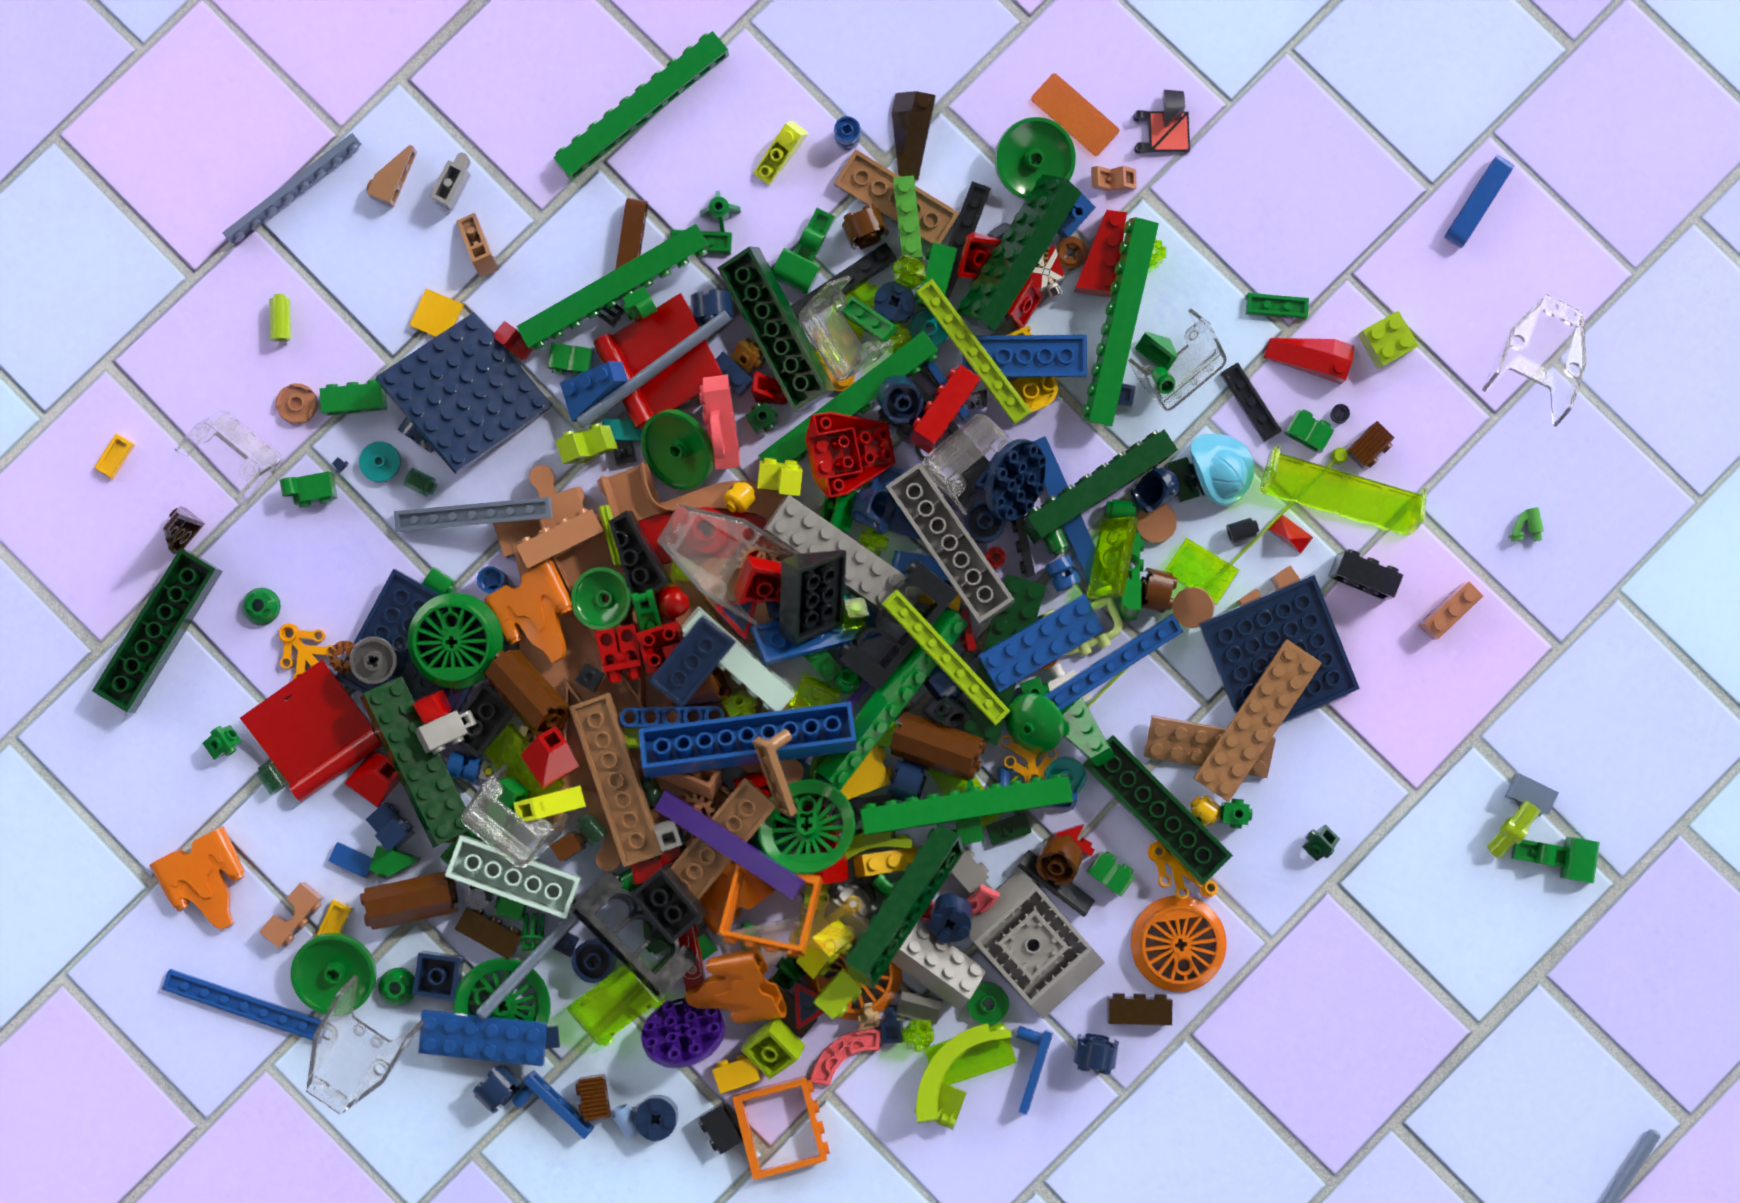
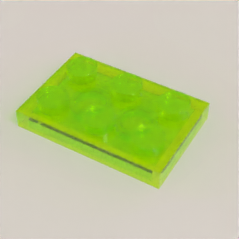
M1186 537L1164 571L1173 573V576L1178 578V582L1186 587L1196 586L1203 588L1211 595L1214 604L1217 606L1240 570Z

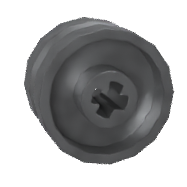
M369 636L361 639L354 645L350 653L349 665L352 673L358 680L367 684H378L386 681L393 674L396 668V653L393 646L387 640L381 637ZM370 656H373V657L376 656V657H377V662H376V663H370V662H369V657H370Z

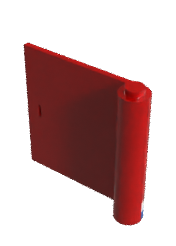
M682 293L658 306V311L645 319L641 317L615 334H605L595 339L593 344L602 362H622L627 379L629 380L699 329ZM705 339L623 399L622 402L635 428L642 431L646 422L653 415L663 410L677 409L700 395V385H703V378L720 376L723 373Z
M323 659L240 717L241 721L288 781L292 794L299 802L306 800L383 745L375 728Z

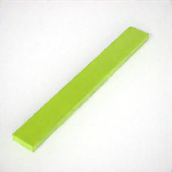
M931 279L916 290L923 303L976 374L981 378L1014 425L1029 415L1031 410L934 280Z
M897 589L881 603L993 725L996 726L1010 712L1002 701Z

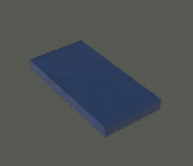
M702 615L648 682L683 708L736 641Z

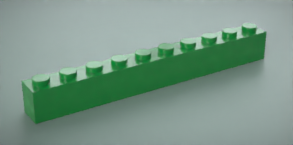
M713 31L709 34H703L699 38V42L693 47L692 45L688 46L679 58L670 60L664 70L655 72L649 82L640 84L635 89V93L630 97H624L615 109L606 111L600 121L591 123L587 127V131L582 135H576L571 140L572 143L566 148L561 147L557 150L553 158L570 181H573L729 56L728 48Z
M1133 217L1129 218V221L1125 224L1124 233L1126 234L1119 248L1121 256L1115 266L1116 278L1115 282L1111 285L1110 294L1112 295L1105 309L1107 317L1101 327L1102 339L1101 343L1097 346L1096 355L1098 356L1091 371L1093 378L1087 388L1088 400L1082 410L1083 421L1108 427L1113 426L1159 226L1157 222Z
M694 224L516 327L528 348L539 350L546 346V341L551 338L556 340L564 335L565 330L569 328L573 330L581 326V321L586 318L591 320L600 315V310L613 308L618 304L617 301L643 286L645 288L650 287L654 284L653 280L658 277L663 279L672 273L671 270L676 267L679 269L685 267L690 263L689 260L695 256L698 259L706 255L710 246L698 225Z
M923 330L812 415L827 412L856 416L859 413L865 414L872 408L871 404L877 400L878 390L887 377H908L909 375L914 377L922 370L921 366L925 363L929 365L938 358L939 350ZM811 416L758 455L762 461H764V458L777 459L778 463H785V460L797 461V464L806 458L804 454L808 452L805 438Z
M947 607L932 627L951 647L969 623L957 612ZM918 643L882 687L875 691L853 720L857 751L827 754L815 769V771L840 790L937 664Z
M1062 773L1050 775L1051 779L1042 780V777L1030 778L1028 783L1016 780L1009 782V786L1001 787V783L988 785L989 789L980 790V787L968 788L966 793L953 790L948 791L947 796L940 797L938 793L926 795V799L918 800V797L905 798L903 803H897V800L885 801L884 806L876 807V803L863 805L864 809L859 811L863 836L1073 802L1069 776L1063 777Z

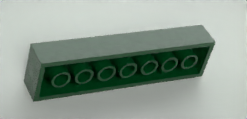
M1042 174L1036 181L1035 187L1026 197L1025 203L1014 216L1010 227L1004 232L1000 243L994 248L990 259L982 267L980 275L973 282L970 291L960 303L957 313L971 325L994 332L999 327L1082 194L1067 178Z
M749 246L717 267L793 412L804 411L835 392L836 389L761 249Z
M1165 429L1159 433L1155 430L1141 442L1139 440L1125 451L1126 454L1122 451L1108 462L1109 465L1105 462L1091 473L1092 476L1088 473L1081 477L1074 484L1075 487L1072 484L1067 486L1057 495V498L1053 495L1040 505V509L1036 506L1023 516L1025 520L1020 525L1035 545L1167 460L1178 449Z
M180 548L92 692L127 713H136L223 571L189 550Z
M1010 574L1005 575L1003 584L1014 598L1015 603L992 618L982 652L1036 622L1046 585ZM979 660L975 674L1008 708L1016 683L1001 692H997ZM967 697L965 706L972 715L960 728V731L983 738L984 742L998 745L1006 716L995 726Z
M401 676L363 693L360 699L432 847L435 848L474 829L475 825L440 753L433 754L431 751L426 754L415 733L424 724L413 705L415 702L403 677Z
M1112 735L1107 742L1116 757L1098 767L1088 759L1083 763V767L1200 885H1204L1233 855Z
M939 823L935 829L932 828L927 835V841L917 849L915 859L912 863L907 864L904 875L895 882L890 896L882 901L880 911L877 915L872 916L867 930L859 935L855 948L847 953L845 964L851 978L871 990L874 989L963 855L964 849L959 834Z

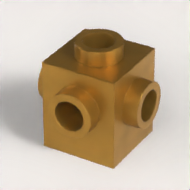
M749 337L738 342L730 356L738 366L748 373L754 369L758 370L765 362L763 359L764 355L757 342L752 341Z

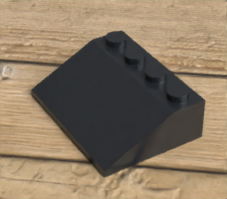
M835 550L803 553L781 560L779 634L797 644L843 625L847 551Z

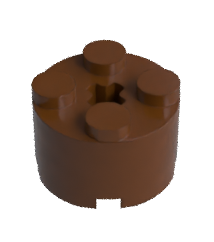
M873 204L864 206L861 211L856 213H847L843 217L845 221L842 223V228L853 250H856L855 247L859 246L860 250L869 248L882 241L880 237L883 234L885 236L889 234L880 210L875 208Z
M1147 567L1144 572H1148L1146 577L1141 576L1140 579L1141 609L1159 613L1171 610L1173 605L1172 591L1177 587L1178 578L1174 577L1173 573Z
M1068 835L1051 837L1042 846L1037 858L1036 870L1046 881L1052 880L1056 885H1067L1074 880L1084 857L1082 850L1073 841V838Z

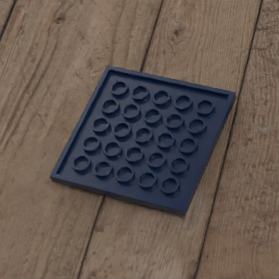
M474 312L377 375L375 379L455 475L548 411L553 405L503 345L494 339L495 336Z
M393 569L354 641L356 644L361 639L369 636L381 637L387 640L393 646L396 653V668L393 674L386 681L378 684H367L360 681L353 673L341 674L338 672L336 678L359 692L365 693L402 676L414 702L444 689L452 708L451 712L457 710L458 713L473 687L451 689L439 686L425 678L415 667L408 649V631L411 621L416 612L426 602L442 594L403 572ZM448 607L440 608L443 615L448 612ZM454 607L455 611L461 612L462 608ZM466 611L464 625L474 616L469 611ZM433 612L430 617L442 627L436 612ZM450 615L448 621L450 625L455 626L457 619L455 616ZM478 618L465 631V634L482 626ZM427 621L424 622L422 628L440 634ZM485 630L467 637V639L486 638ZM420 632L419 641L440 640ZM452 638L450 639V643H454L455 645L457 644V640H454ZM487 642L467 643L486 651ZM441 644L420 645L421 653L423 654ZM443 649L424 657L428 665ZM467 650L481 663L484 658L483 655ZM445 655L435 664L434 667L442 666ZM463 655L467 666H475ZM346 656L343 663H345L346 660L350 659L349 656ZM370 656L369 662L376 663L377 657ZM451 656L447 667H451ZM457 658V666H461Z
M1314 574L1198 623L1234 714L1237 713L1286 639L1322 662V664L1283 722L1360 689Z

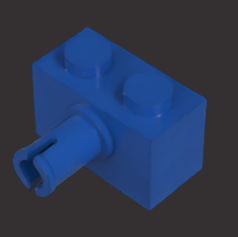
M1083 193L1057 232L1062 238H1069L1096 208Z

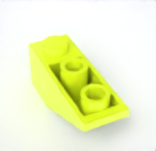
M794 121L785 123L753 174L766 184L771 185L797 152L809 133Z
M581 786L513 803L518 823L585 807Z

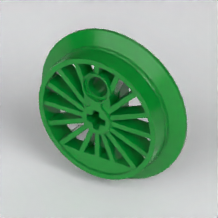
M447 593L432 598L416 612L408 631V649L415 667L429 681L445 688H466L486 678L484 676L485 670L493 662L494 656L498 652L503 651V632L497 616L483 601L468 594ZM448 607V612L443 615L440 608ZM454 607L462 608L461 612L455 611ZM466 611H469L474 616L464 625ZM433 612H436L442 627L430 617ZM450 615L455 616L457 619L455 626L450 625L448 621ZM478 618L482 626L465 634V631ZM427 621L440 634L422 628L424 622ZM485 630L486 638L467 639V637ZM420 632L440 640L419 641ZM450 639L457 640V644L450 643ZM487 642L486 651L467 643ZM441 644L423 654L421 653L420 645ZM443 649L428 665L424 657ZM467 650L483 655L484 658L481 663ZM445 655L442 666L434 667L435 664ZM463 655L475 666H467ZM451 656V667H447ZM457 658L461 666H457Z
M805 779L787 784L793 802L797 806V815L794 814L792 817L797 822L780 817L782 813H779L777 808H775L758 829L761 846L768 857L793 873L811 874L820 872L839 861L852 842L855 832V817L852 806L838 788L827 782ZM813 798H819L818 802L816 803ZM825 800L829 801L831 804L819 815ZM813 805L811 811L804 812L806 806ZM836 807L840 811V813L826 818ZM841 819L843 820V825L827 826ZM780 822L792 828H776V824ZM825 832H842V836L838 838ZM791 834L777 841L775 840V835ZM822 838L838 843V845L833 850ZM815 839L824 848H826L829 851V853H820V850ZM792 842L782 853L779 851L778 847ZM811 842L816 853H811ZM798 846L796 853L790 854ZM806 846V854H802Z
M495 958L475 966L465 975L458 986L456 1000H454V1013L477 1015L476 1012L471 1014L470 1005L481 1006L485 1002L481 998L483 990L489 992L490 996L495 991L484 976L492 972L497 989L501 985L497 971L505 970V981L510 976V971H514L522 962L511 958L509 960L506 958ZM533 969L525 977L529 983L513 995L514 989L502 1001L506 1002V1007L508 1008L502 1010V1005L500 1004L489 1017L495 1016L519 1020L517 1017L519 1016L527 1021L546 1022L548 1024L551 1012L550 995L544 980L537 971ZM481 980L485 986L478 989L475 986ZM531 985L534 987L536 994L516 1000ZM472 992H475L474 1000H470ZM536 998L532 1006L518 1004ZM517 1009H520V1010H530V1011H529V1013H528V1015H527V1014H525V1013H523V1012H521V1011H519V1010H517Z

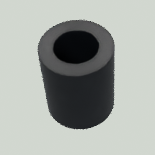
M1246 518L1226 525V531L1233 545L1257 537L1259 527L1256 520L1253 521L1251 518Z

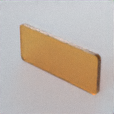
M1056 73L1051 74L1032 95L1031 100L1035 105L1061 125L1094 156H1099L1120 131L1113 122Z

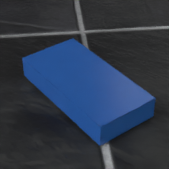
M337 842L328 861L363 878H368L373 857Z

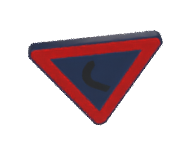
M737 600L714 606V610L743 640L748 638L757 605L755 601L738 603Z
M794 983L796 1029L800 1030L825 1012L814 1003L815 997L819 993L799 983Z

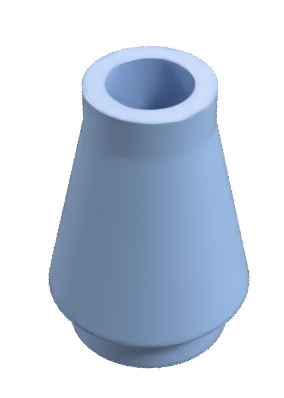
M623 1104L612 1110V1118L623 1131L625 1137L635 1135L637 1130L632 1108L628 1104Z

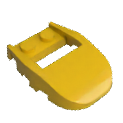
M1026 326L1008 335H1032L1030 332L1031 328ZM1056 377L1018 378L1010 381V384L1031 410V413L1051 404L1058 392Z

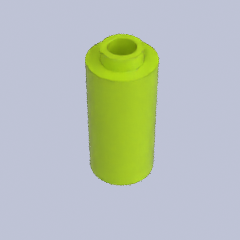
M274 294L273 298L269 299L271 341H291L290 299L286 298L285 294Z

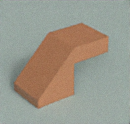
M1100 166L1091 167L1092 188L1103 191L1137 189L1136 169L1126 166L1113 169Z

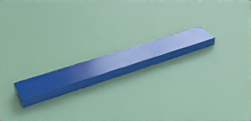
M1044 436L1033 442L1041 448L1047 459L1044 486L1049 497L1055 495L1057 498V495L1068 485L1048 440ZM1080 515L1064 525L1063 528L1094 595L1097 594L1096 591L1110 586L1112 583Z
M1171 614L1043 696L1050 699L1061 711L1183 633V630L1175 616Z
M174 969L168 970L162 987L165 991L319 1043L322 1042L328 1021Z

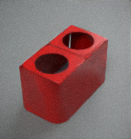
M444 689L413 703L424 725L452 711Z

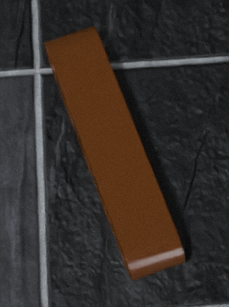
M626 199L615 269L641 255L648 201Z

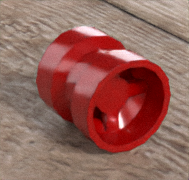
M992 547L986 552L985 558L993 569H998L1004 564L1006 553L1000 547Z

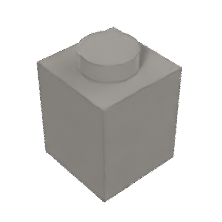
M669 819L655 824L654 831L661 852L682 845L674 821Z

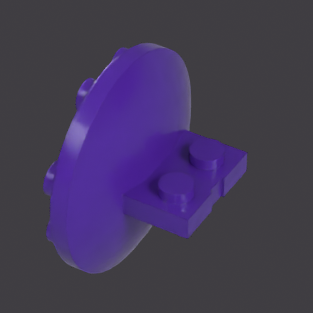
M685 998L666 1001L649 1016L641 1032L643 1049L650 1060L664 1067L683 1068L695 1065L712 1055L720 1046L725 1034L724 1018L719 1009L695 1008L689 1005ZM681 1001L683 1002L682 1004H676V1005H674V1003L681 1002Z

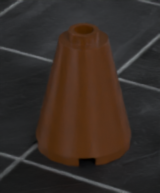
M716 667L683 707L728 699L729 694L725 695L728 685L719 667ZM668 697L669 702L671 703V705H675L676 707H680L678 704H676L674 701H672V700Z

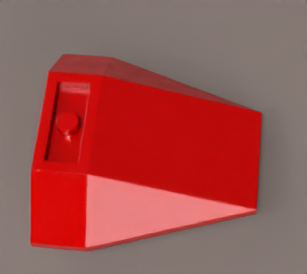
M834 412L811 415L805 438L813 479L828 498L849 494L896 464L888 423Z

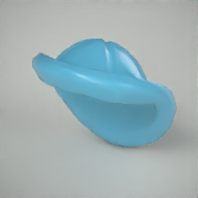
M1203 434L1192 442L1190 447L1192 462L1206 497L1212 503L1221 506L1231 505L1240 500L1248 491L1254 477V462L1248 448L1235 438L1223 434Z

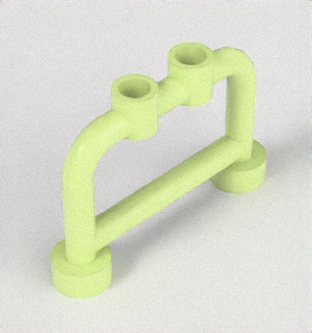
M1112 585L1096 591L1099 600L1090 604L1093 610L1107 605L1114 622V628L1089 639L1065 653L1066 655L1079 653L1080 656H1084L1092 652L1091 647L1099 645V648L1106 647L1111 644L1110 639L1115 638L1121 632L1122 620L1112 598V594L1115 593ZM1052 609L1040 614V619L1055 610Z

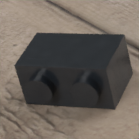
M723 1102L700 1115L699 1119L701 1121L698 1122L704 1133L708 1132L711 1138L709 1143L715 1152L718 1150L721 1155L743 1141L739 1129Z

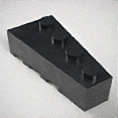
M626 510L611 519L609 525L615 546L618 549L627 588H630L631 594L646 593V590L652 589L655 595L661 589L674 584L633 511Z

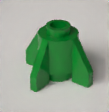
M716 191V197L710 201L708 207L700 211V217L711 216L715 221L719 222L720 231L725 232L724 221L729 218L730 213H741L740 206L729 204L725 198L721 197L720 191Z

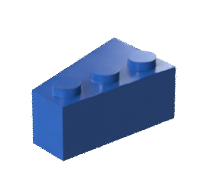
M605 362L560 383L572 422H577V418L628 381L622 362Z

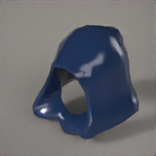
M865 488L854 494L851 501V517L855 521L871 527L880 535L886 534L890 520L896 510L894 498L890 495L889 491L883 488Z

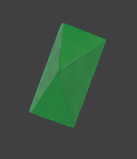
M1145 332L1135 346V349L1158 367H1164L1168 371L1178 358L1171 339L1153 333Z

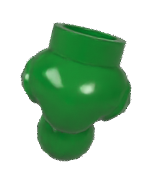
M844 668L836 676L835 685L844 694L857 691L860 686V676L850 668Z

